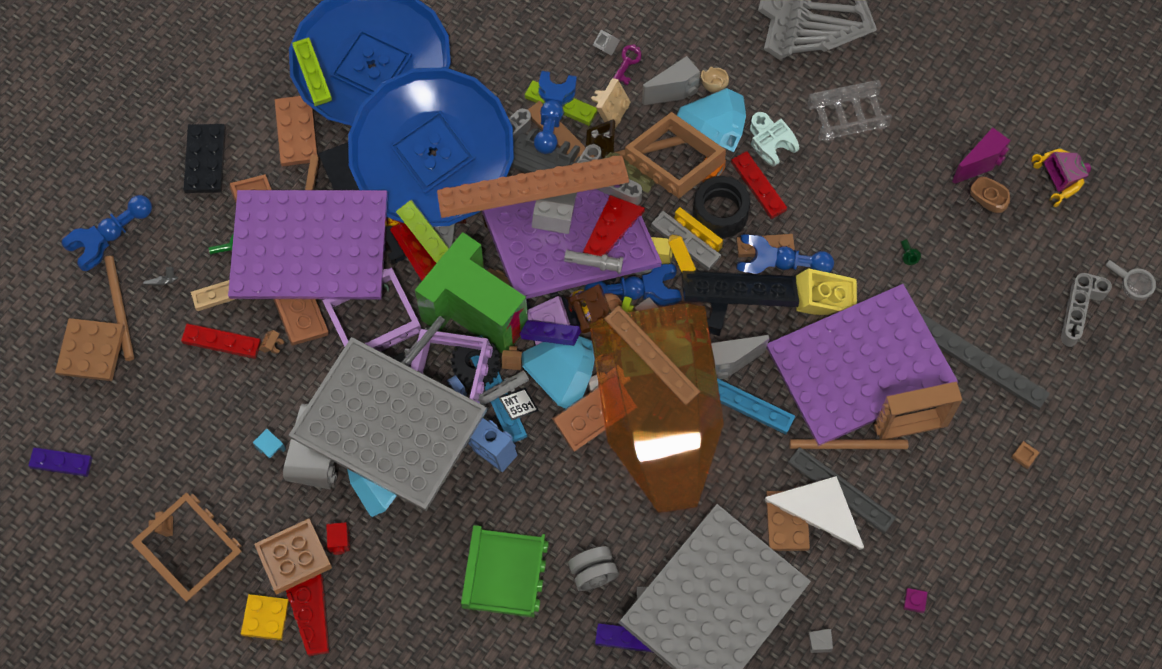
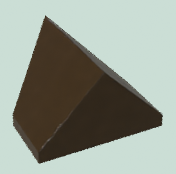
M614 119L587 130L586 147L592 144L599 146L603 159L610 152L614 153Z

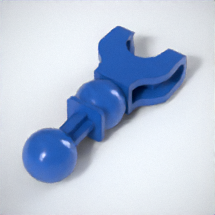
M541 72L538 93L545 102L540 110L543 130L535 136L534 146L542 154L552 153L557 147V137L553 133L554 127H559V121L564 114L563 106L574 99L577 76L568 75L566 82L555 84L550 80V72Z
M136 195L129 200L128 209L115 218L111 213L110 216L112 218L103 219L98 224L97 229L95 226H92L89 229L79 228L73 230L63 238L62 246L68 251L85 247V251L78 258L77 263L82 271H88L102 261L104 250L109 246L107 241L118 239L121 231L126 233L123 226L132 219H143L149 216L152 211V203L146 196Z
M741 235V241L752 245L755 248L756 255L750 262H739L736 268L739 271L758 274L769 266H776L781 270H789L791 268L796 270L797 266H803L830 273L834 267L833 257L825 251L817 252L813 256L799 255L798 250H793L787 246L780 248L771 247L762 236Z
M662 264L661 267L653 268L649 274L642 275L641 279L631 276L624 280V277H622L620 284L606 285L603 281L587 284L584 288V291L599 284L604 294L621 295L622 301L625 296L632 298V300H637L643 296V299L650 297L659 306L675 305L682 300L679 290L668 289L663 284V281L675 277L677 269L674 264Z

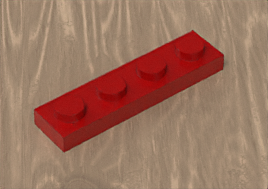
M747 151L731 159L732 165L770 219L787 211V206Z
M186 324L181 339L183 344L256 359L261 345V340L258 338L192 324Z

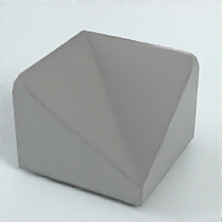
M601 30L593 46L612 55L620 40Z
M831 629L809 632L811 653L832 651Z

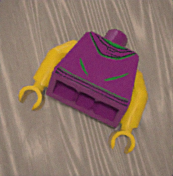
M1063 149L1044 153V156L1035 154L1031 161H1039L1033 164L1035 169L1040 168L1042 162H1044L1057 191L1062 192L1061 194L1055 193L1051 196L1050 201L1054 198L1059 201L1053 207H1058L1063 198L1067 199L1077 193L1084 185V180L1091 171L1090 164L1083 163L1079 154L1070 153Z

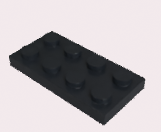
M188 124L184 193H222L225 124Z

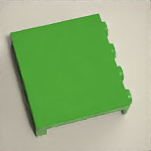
M473 525L461 600L462 608L534 617L535 611L539 612L540 600L537 599L538 592H542L543 580H540V574L545 572L546 560H543V553L548 552L549 541H545V534H542V537L482 530L481 526Z

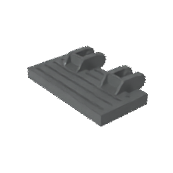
M533 128L528 135L521 133L513 144L514 159L511 167L524 173L577 163L580 158L578 156L576 159L580 151V146L577 145L572 148L568 155H565L570 147V142L564 141L560 149L556 147L552 153L542 154L538 152L534 146V138L538 134V129Z

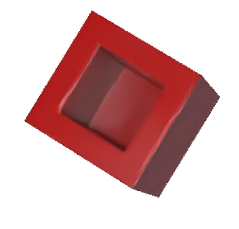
M347 523L326 524L327 548L329 552L334 555H341L345 551H350L349 527Z

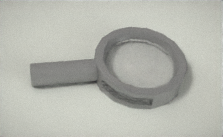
M1111 260L1106 264L1107 268L1123 278L1122 288L1129 298L1142 301L1148 299L1154 293L1156 281L1150 272L1138 268L1127 272Z

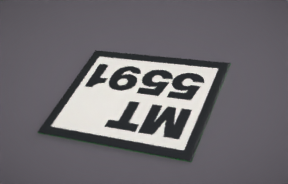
M526 388L498 397L511 420L539 411Z

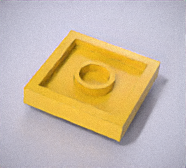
M248 594L241 635L282 641L289 600Z

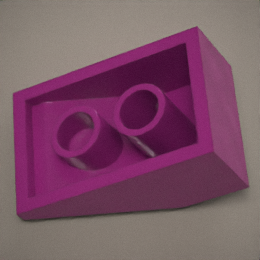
M992 128L958 165L952 182L956 184L991 171L996 165L1000 166L1006 158L1005 155L1010 150L1008 145L1011 140Z

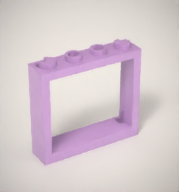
M392 268L383 269L382 284L392 280L411 322L365 343L379 352L419 334L420 329H422ZM350 299L322 300L345 347L348 339L333 307Z
M420 329L418 341L427 332V330ZM437 331L412 361L411 368L423 374L430 343L481 350L470 394V399L480 404L478 399L484 390L483 378L488 373L487 362L493 352V347L490 345L489 340Z

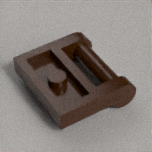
M599 284L579 295H573L569 298L570 304L574 306L579 319L581 333H588L607 323L604 318L611 313L603 289ZM583 301L586 302L592 321L589 323L581 306Z

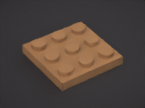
M69 318L55 373L63 376L112 381L125 326L123 324Z
M310 518L254 544L276 595L332 569Z

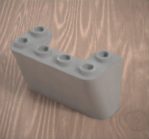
M301 404L296 423L308 404ZM291 439L283 468V478L285 481L331 489L332 483H336L337 472H335V466H333L334 461Z

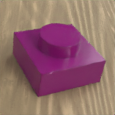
M907 588L904 610L924 613L928 592Z

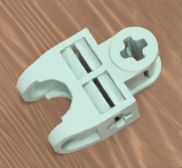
M757 112L752 116L750 131L754 137H752L751 146L769 165L776 166L780 162L776 154L777 148H785L792 153L799 151L796 137L782 119L774 123L764 112Z

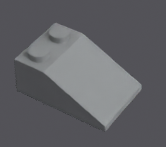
M687 56L643 84L642 104L649 105L682 100L688 96H693L698 91L699 69Z
M577 192L536 200L532 228L569 234Z
M769 335L711 343L708 359L712 376L718 379L728 378L765 353Z

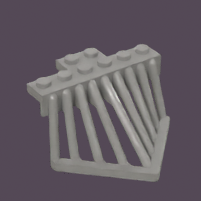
M760 0L758 8L759 12L771 19L764 50L779 60L792 53L816 50L825 52L872 33L877 28L866 0H854L855 6L812 2L811 0ZM807 9L856 12L861 16L862 22L813 14ZM794 44H807V45L795 46Z

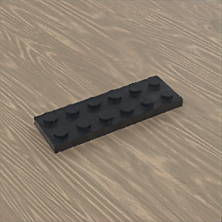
M682 271L684 302L799 306L795 276Z

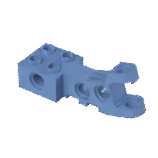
M456 375L447 380L448 385H451L454 391L464 396L467 395L463 384ZM482 418L468 442L473 451L501 472L518 456L515 449L516 446L512 441L513 437L506 431L501 432L493 421H487Z

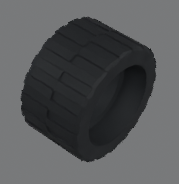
M714 176L701 183L698 190H696L693 217L720 238L733 237L741 232L748 220L751 204L750 194L739 180L733 177ZM725 197L732 200L738 206L739 211L731 217L718 218L708 213L704 204L711 198Z

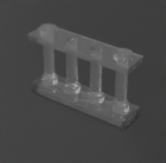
M880 80L809 94L808 108L817 109L823 127L819 132V141H828L839 136L877 128L884 129L889 126L892 116L891 114L883 116L877 99L881 89ZM870 98L876 117L865 119L859 99ZM850 101L853 103L858 121L847 122L842 102ZM824 106H835L841 125L830 127Z

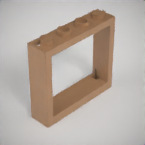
M673 112L669 113L625 147V160L630 165L635 166L642 174L650 177L656 184L661 185L677 198L682 197L724 164L726 149ZM668 130L707 157V159L680 180L641 153L642 150Z
M957 381L887 396L876 418L874 432L879 435L881 440H888L948 427L962 402ZM936 407L935 409L895 417L896 415Z
M187 492L131 542L186 603L242 552L239 549L241 547L240 543L234 537L230 539L226 535L228 532L221 523L217 525L212 520L214 518L212 513L207 508L203 510L198 505L200 503L198 498L194 494L189 496ZM185 502L232 550L222 562L189 592L142 543L147 536Z

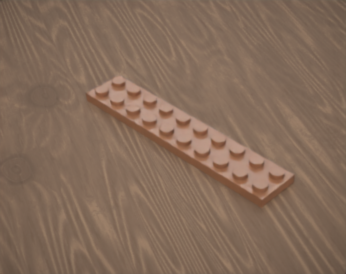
M621 155L599 160L594 159L589 162L574 163L568 166H557L552 169L537 170L525 174L520 173L488 181L483 180L451 188L446 187L437 190L441 218L629 183V178Z
M266 174L230 183V190L235 202H237V190H272ZM273 299L291 346L328 336L329 332L316 299Z

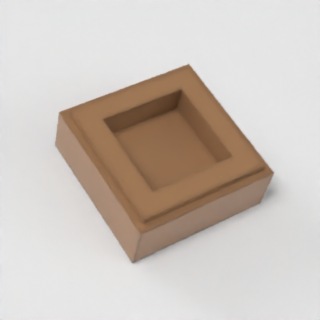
M1023 441L1011 458L1028 469L1040 452Z

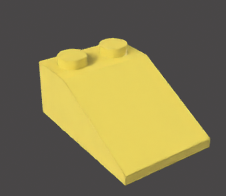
M807 269L796 275L799 306L796 307V311L813 315H833L857 304V281L854 278L813 269Z

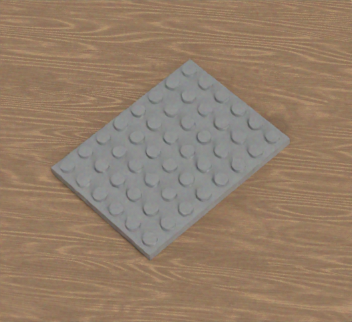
M351 337L288 436L427 511L486 414L487 407Z
M716 504L623 616L619 624L673 669H743L811 581Z

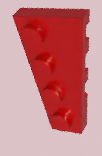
M610 195L583 253L596 256L608 254L615 243L625 235L628 228L634 225L636 219L642 216L645 208Z
M405 223L394 225L390 229L421 281H423L436 265V262Z
M321 573L286 590L308 656L329 653L323 575Z

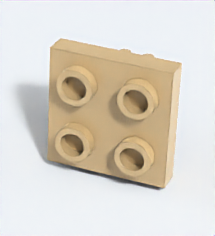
M612 78L606 90H596L594 92L596 96H592L591 99L598 103L596 109L604 123L614 119L616 129L625 111L629 108L631 101L619 80Z

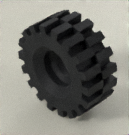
M493 343L490 344L493 347L491 358H488V373L483 378L484 386H486L485 383L487 382L492 384L493 378L497 379L498 371L500 372L501 360ZM456 346L457 351L453 350L451 366L462 384L465 383L466 387L470 388L473 385L477 368H471L468 362L471 357L480 356L481 350Z

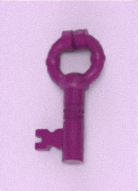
M633 44L627 45L622 49L623 62L613 79H618L624 82L625 85L629 84L631 79L625 77L624 73L629 65L641 61L640 47ZM630 49L637 54L635 60L626 57L627 50Z

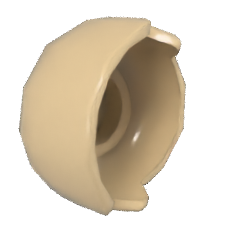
M710 67L706 72L702 70L701 83L704 89L711 93H716L728 86L729 76L721 68Z

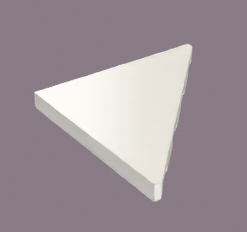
M837 476L765 497V502L779 507L790 515L805 520L806 523L830 533L831 536L847 542L859 550L864 548Z

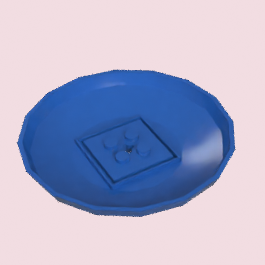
M323 0L299 23L289 47L290 77L303 101L326 119L352 126L360 105L382 82L411 69L449 68L451 63L449 35L435 11L420 0ZM305 38H310L332 97V101L318 106H314L292 45L293 42ZM375 63V67L370 69L368 65Z
M446 67L411 69L382 82L360 105L348 134L349 168L359 190H387L388 218L404 223L396 211L412 199L433 227L450 226L480 211L441 218L437 190L507 177L514 159L513 127L500 99L475 77ZM430 149H433V150H436V149H437V151H436V154H437V155H436V156H433V155H430V156H429V154H430V151H429V150H430Z

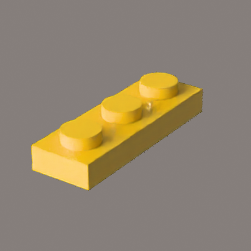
M681 207L675 211L674 219L717 252L722 249L723 239Z

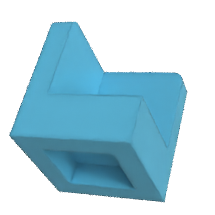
M268 429L253 441L255 448L260 453L263 452L268 458H271L279 449L282 452L286 450L284 444Z

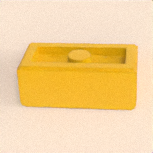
M670 235L668 243L681 272L695 271L696 268L682 237Z

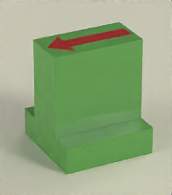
M463 232L415 289L421 321L431 327L436 319L441 316L446 321L438 329V332H440L448 321L452 319L477 337L481 335L483 338L488 339L490 344L493 343L496 350L501 353L503 350L509 351V346H514L521 337L520 332L528 320L526 296L484 269L481 244Z

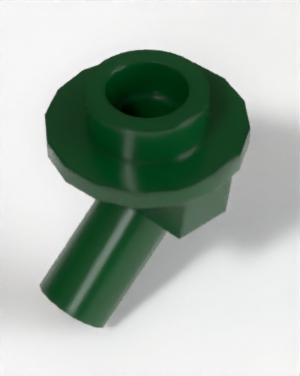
M907 239L901 241L900 243L905 251L902 254L904 263L907 265L918 263L921 259L920 251L917 248L912 249Z

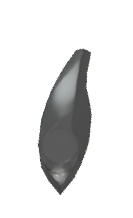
M166 267V276H159L144 281L143 284L166 285L176 281L178 277L174 275L173 267Z

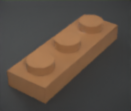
M793 234L762 236L771 247L780 248L787 246L795 250ZM737 237L738 258L755 257V248L750 244L743 243L741 237Z

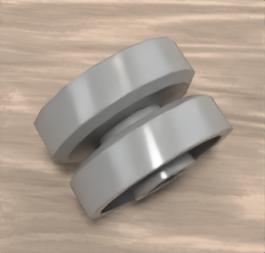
M609 547L592 548L569 560L568 566L571 574L577 575L574 581L578 591L598 588L619 576L616 564L610 563L612 554Z

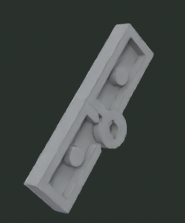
M662 211L651 223V227L667 239L672 234L681 236L690 257L708 271L721 258V254L666 212Z

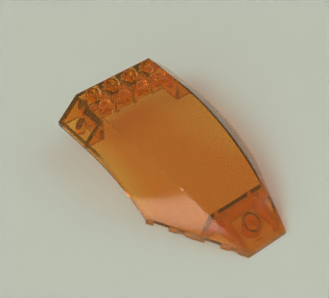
M685 303L626 312L700 391L686 406L604 320L605 317L591 323L590 331L608 444L658 513L698 507L724 426L705 306Z

